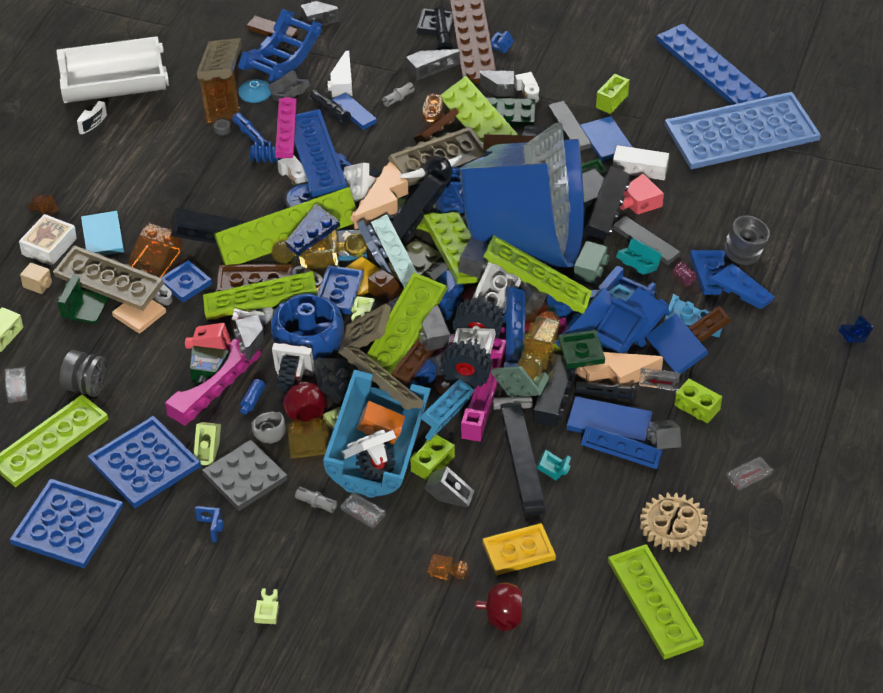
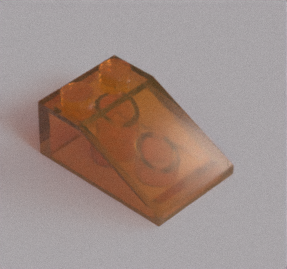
M234 71L232 76L225 79L220 77H213V79L206 81L200 79L206 123H214L220 119L232 120L236 113H240Z
M148 223L139 234L127 264L160 278L182 250L181 238L171 236L170 229Z

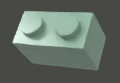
M586 241L574 265V279L595 284L597 278L602 276L603 266L607 265L609 261L607 246Z

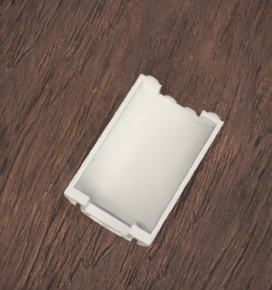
M158 36L57 50L63 102L70 103L165 90L166 86H169L166 66H163L160 53H163L162 43L158 42Z

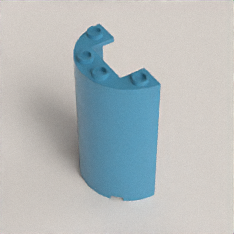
M354 370L323 463L327 474L347 492H354L373 498L390 494L401 486L430 388L411 384L410 391L424 402L421 408L408 410L403 408L397 400L392 399L386 391L372 387L373 374ZM368 401L405 416L401 433L393 445L384 443L387 445L386 450L389 448L392 450L390 455L394 454L395 458H392V461H395V465L392 466L394 470L391 473L384 471L383 479L377 481L366 480L367 476L364 478L361 476L363 472H358L357 470L360 466H356L355 462L359 461L356 459V455L344 459L341 451L348 449L347 444L370 436L357 430L362 411Z

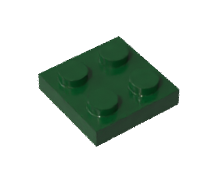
M596 330L558 335L559 345L567 369L605 364V356Z

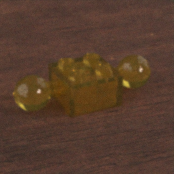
M336 225L300 228L299 245L293 246L287 240H279L272 246L271 254L273 259L279 263H288L295 255H299L301 266L315 269L326 268L328 265L338 267L339 252L346 251L350 256L359 257L366 252L368 246L363 236L357 233L351 234L345 241L339 242Z
M545 311L537 316L535 322L530 323L529 331L525 335L524 345H526V349L523 350L518 366H522L531 379L547 371L551 355L555 351L560 319L552 311Z

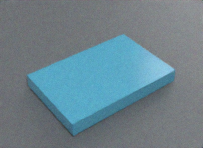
M117 211L81 216L86 250L100 253L103 256L124 252Z

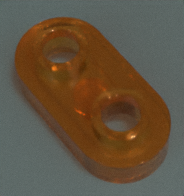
M431 94L426 97L422 109L424 120L433 122L440 116L443 107L442 96Z

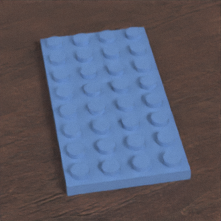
M793 92L665 120L666 129L690 169L818 141L821 136Z

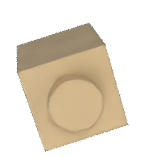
M31 262L20 274L23 288L40 294L49 288L52 283L50 270Z

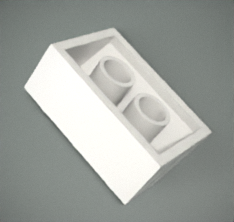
M488 261L472 298H476V301L484 299L485 303L490 301L492 306H498V310L504 309L506 311L507 288H518L522 280L514 274L507 273L497 264H492Z

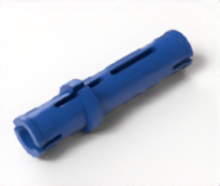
M236 113L233 116L232 120L240 127L242 133H246L253 142L257 140L258 145H261L262 141L265 142V146L268 145L269 142L253 127L251 121L246 120L241 113Z

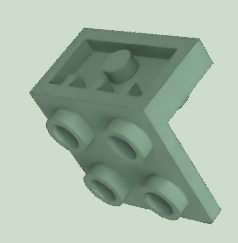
M522 366L494 368L491 371V374L506 391L507 395H513V397L541 395L549 379L546 372L527 374Z

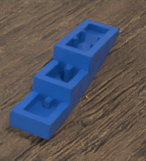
M605 287L600 289L592 301L588 303L587 309L583 314L579 313L578 316L570 321L561 335L589 331L590 329L594 330L612 305L610 299L613 296ZM557 339V340L555 341V343H556V344L558 345V347L560 348L559 341H558V339Z

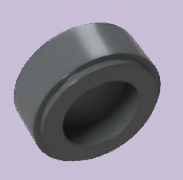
M220 119L213 125L214 132L217 135H226L231 131V124L228 120Z

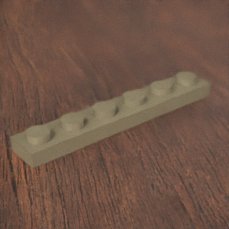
M343 348L342 355L348 359L347 361L354 364L359 371L373 374L372 381L377 383L380 389L389 393L392 399L401 403L403 408L412 410V408L422 407L423 400L359 348Z

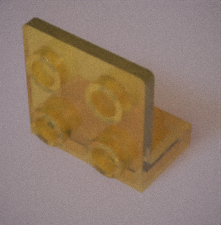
M313 418L308 422L294 420L290 422L291 424H287L291 459L325 455L329 445L326 420Z

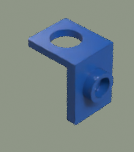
M196 506L197 521L212 522L210 529L212 542L216 543L218 534L222 532L224 524L223 519H221L220 508ZM201 512H208L212 516L205 517L201 514Z

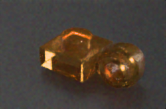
M436 554L432 555L427 570V575L447 580L450 573L459 579H463L468 575L469 568L466 562L458 561L453 565V558Z

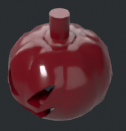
M298 380L296 385L292 386L284 397V410L293 421L304 424L314 422L326 410L327 397L319 389L318 385Z
M507 582L498 583L489 591L487 601L476 600V609L486 610L489 623L496 629L503 631L514 629L521 624L522 590L516 585Z

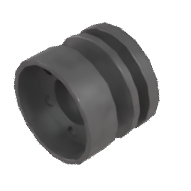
M746 215L735 219L723 244L726 256L742 265H751L757 262L770 237L767 225L753 216Z
M69 351L63 360L60 370L61 388L72 392L80 391L84 395L97 396L100 394L106 381L107 360L105 357L93 354L88 356L85 352Z

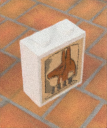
M44 214L19 241L22 255L53 266L77 239L75 226Z

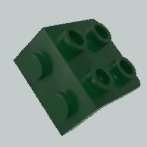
M72 276L70 281L65 284L62 295L58 297L57 306H59L62 318L95 324L104 311L109 297L82 290L80 278Z

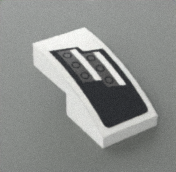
M98 101L92 111L84 110L77 120L79 134L87 133L107 116L105 102Z

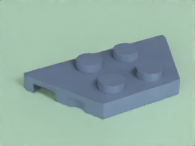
M363 220L358 222L359 230L381 269L393 275L385 260L388 256L378 237L375 236L371 225L367 226Z

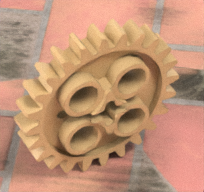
M667 493L666 498L659 495L658 500L652 498L651 503L647 502L646 507L642 508L640 529H643V536L648 535V542L654 540L655 547L661 544L662 550L667 546L670 552L673 551L674 547H677L679 552H681L682 547L689 550L690 544L696 547L697 541L702 542V537L706 535L708 522L707 515H704L705 509H699L700 503L693 504V498L685 500L686 495H683L681 498H678L677 493H675L674 497ZM679 509L680 511L678 512L677 519H675V514ZM673 524V528H672L671 534H670V535H667L668 532L670 531V525Z

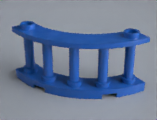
M282 9L273 27L275 31L272 36H267L260 44L258 50L243 51L238 68L243 70L256 68L270 74L269 81H276L291 70L294 71L304 61L317 37L322 32V23L313 21L309 25L294 19V12ZM290 25L308 31L303 42L286 35ZM284 41L299 48L291 55L277 49L280 42ZM274 54L286 59V61L279 64L267 58Z

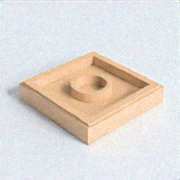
M151 300L144 311L123 303L112 314L113 317L140 334L166 313V308L154 300Z

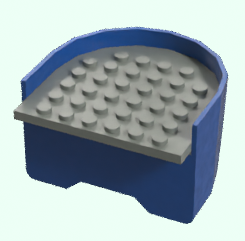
M554 123L529 142L493 145L486 150L487 157L482 160L469 162L460 168L467 227L472 238L489 243L492 236L495 235L549 267H574L581 252L584 231L583 177L579 139L564 140L562 123Z

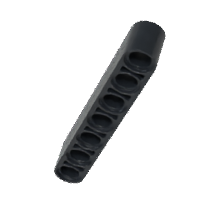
M520 403L503 405L500 407L501 419L523 515L545 514L544 498L522 406Z

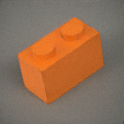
M368 401L362 411L357 430L367 435H372L381 430H384L385 433L393 430L396 438L386 442L393 445L401 433L405 416Z

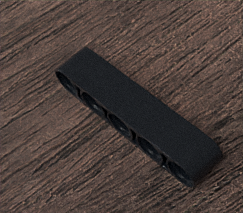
M431 174L424 179L391 222L403 245L421 223L424 215L428 214L446 189V183Z

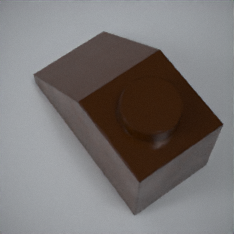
M379 269L368 277L369 294L381 303L390 306L392 310L403 292L396 279L383 269Z

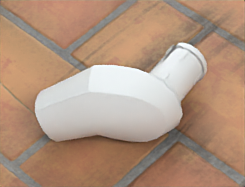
M265 307L259 311L254 310L252 312L235 308L232 320L258 315L263 327L272 319L275 311L271 307Z

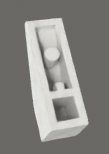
M345 51L331 72V81H328V91H332V98L338 97L345 92L350 97L352 96L349 51Z

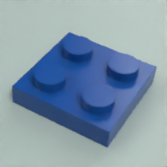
M189 260L160 277L172 294L183 303L212 285V279Z

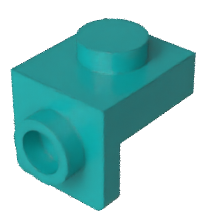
M545 450L536 468L557 480L560 476H565L571 467L569 465L571 457L567 455L562 460Z

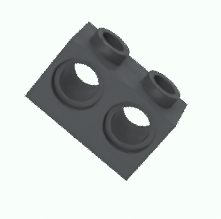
M673 420L649 422V428H646L647 440H650L651 444L657 449L681 447L680 427Z

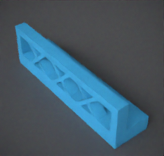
M460 378L423 413L421 419L431 426L425 437L427 440L430 441L467 404L475 390Z

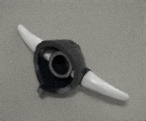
M437 155L431 156L420 169L400 174L399 177L419 178L427 177L431 174L447 185L451 179L452 166L460 161L462 155L452 159Z

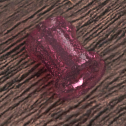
M683 262L677 264L673 269V275L679 277L685 286H690L697 278V274L694 271H690Z

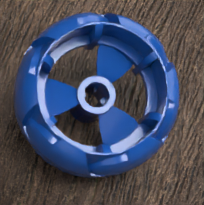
M314 294L293 296L287 302L280 304L273 314L271 320L272 339L277 344L285 343L292 346L312 348L314 362L317 358H327L334 349L337 350L343 340L344 321L337 305L326 297L322 298ZM299 323V331L292 333L286 331L293 324ZM313 333H316V335H312V336H302L303 334H304V335H311V334H313Z

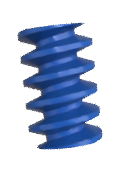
M255 140L254 145H251V162L256 158L257 163H260L261 159H263L264 163L270 160V163L273 164L275 160L278 163V160L283 158H275L276 143L275 146H272L271 141H269L268 145L265 146L264 141H262L261 145H258V141Z

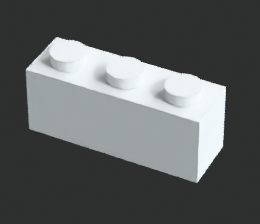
M617 145L613 158V167L633 176L644 174L647 178L665 180L669 153Z

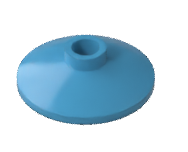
M259 79L246 81L238 89L239 97L250 103L265 101L271 96L268 88L270 84Z

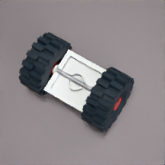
M472 298L471 302L467 299L457 307L453 321L454 332L456 331L452 346L449 345L444 352L440 367L444 379H450L449 383L452 385L460 378L466 384L472 386L473 389H476L477 385L482 387L484 383L486 384L492 367L490 354L494 339L499 338L504 319L502 311L498 310V306H492L490 301L485 303L484 299L476 301V298Z

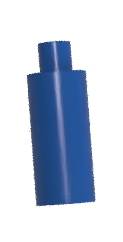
M259 379L253 380L240 403V412L242 414H247L248 411L254 409L266 387L263 381Z

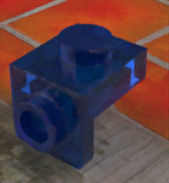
M859 316L855 324L841 325L838 331L847 342H865L873 330V326L864 316Z

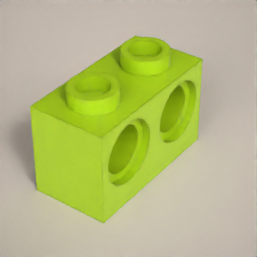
M614 74L597 92L596 108L611 114L628 96L629 79Z
M688 379L676 392L675 406L708 424L720 410L722 396Z
M437 434L430 441L426 440L423 447L418 452H414L410 458L411 472L428 481L430 473L446 467L455 458V445Z

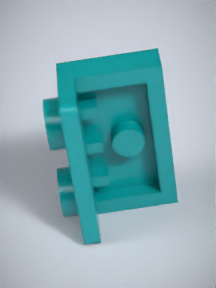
M632 238L628 248L619 250L616 257L622 260L623 264L634 267L637 272L648 274L657 270L662 254L636 238Z

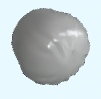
M271 411L262 413L251 423L254 436L263 443L271 444L278 442L286 431L285 419L281 412Z

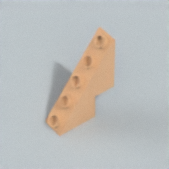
M391 162L384 166L381 175L376 178L373 187L368 190L365 199L360 201L358 209L352 213L351 222L354 223V229L359 228L357 223L362 220L367 225L385 215L390 216L398 213L397 198L408 195L407 179L399 177L402 173Z
M603 352L605 364L577 368V374L584 382L599 383L609 378L613 384L620 383V385L630 386L662 371L663 357Z

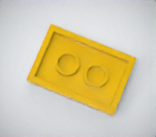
M542 523L483 538L482 544L496 576L550 562L556 558Z

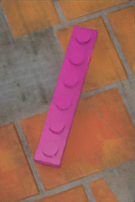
M290 97L279 98L275 158H293L296 99Z

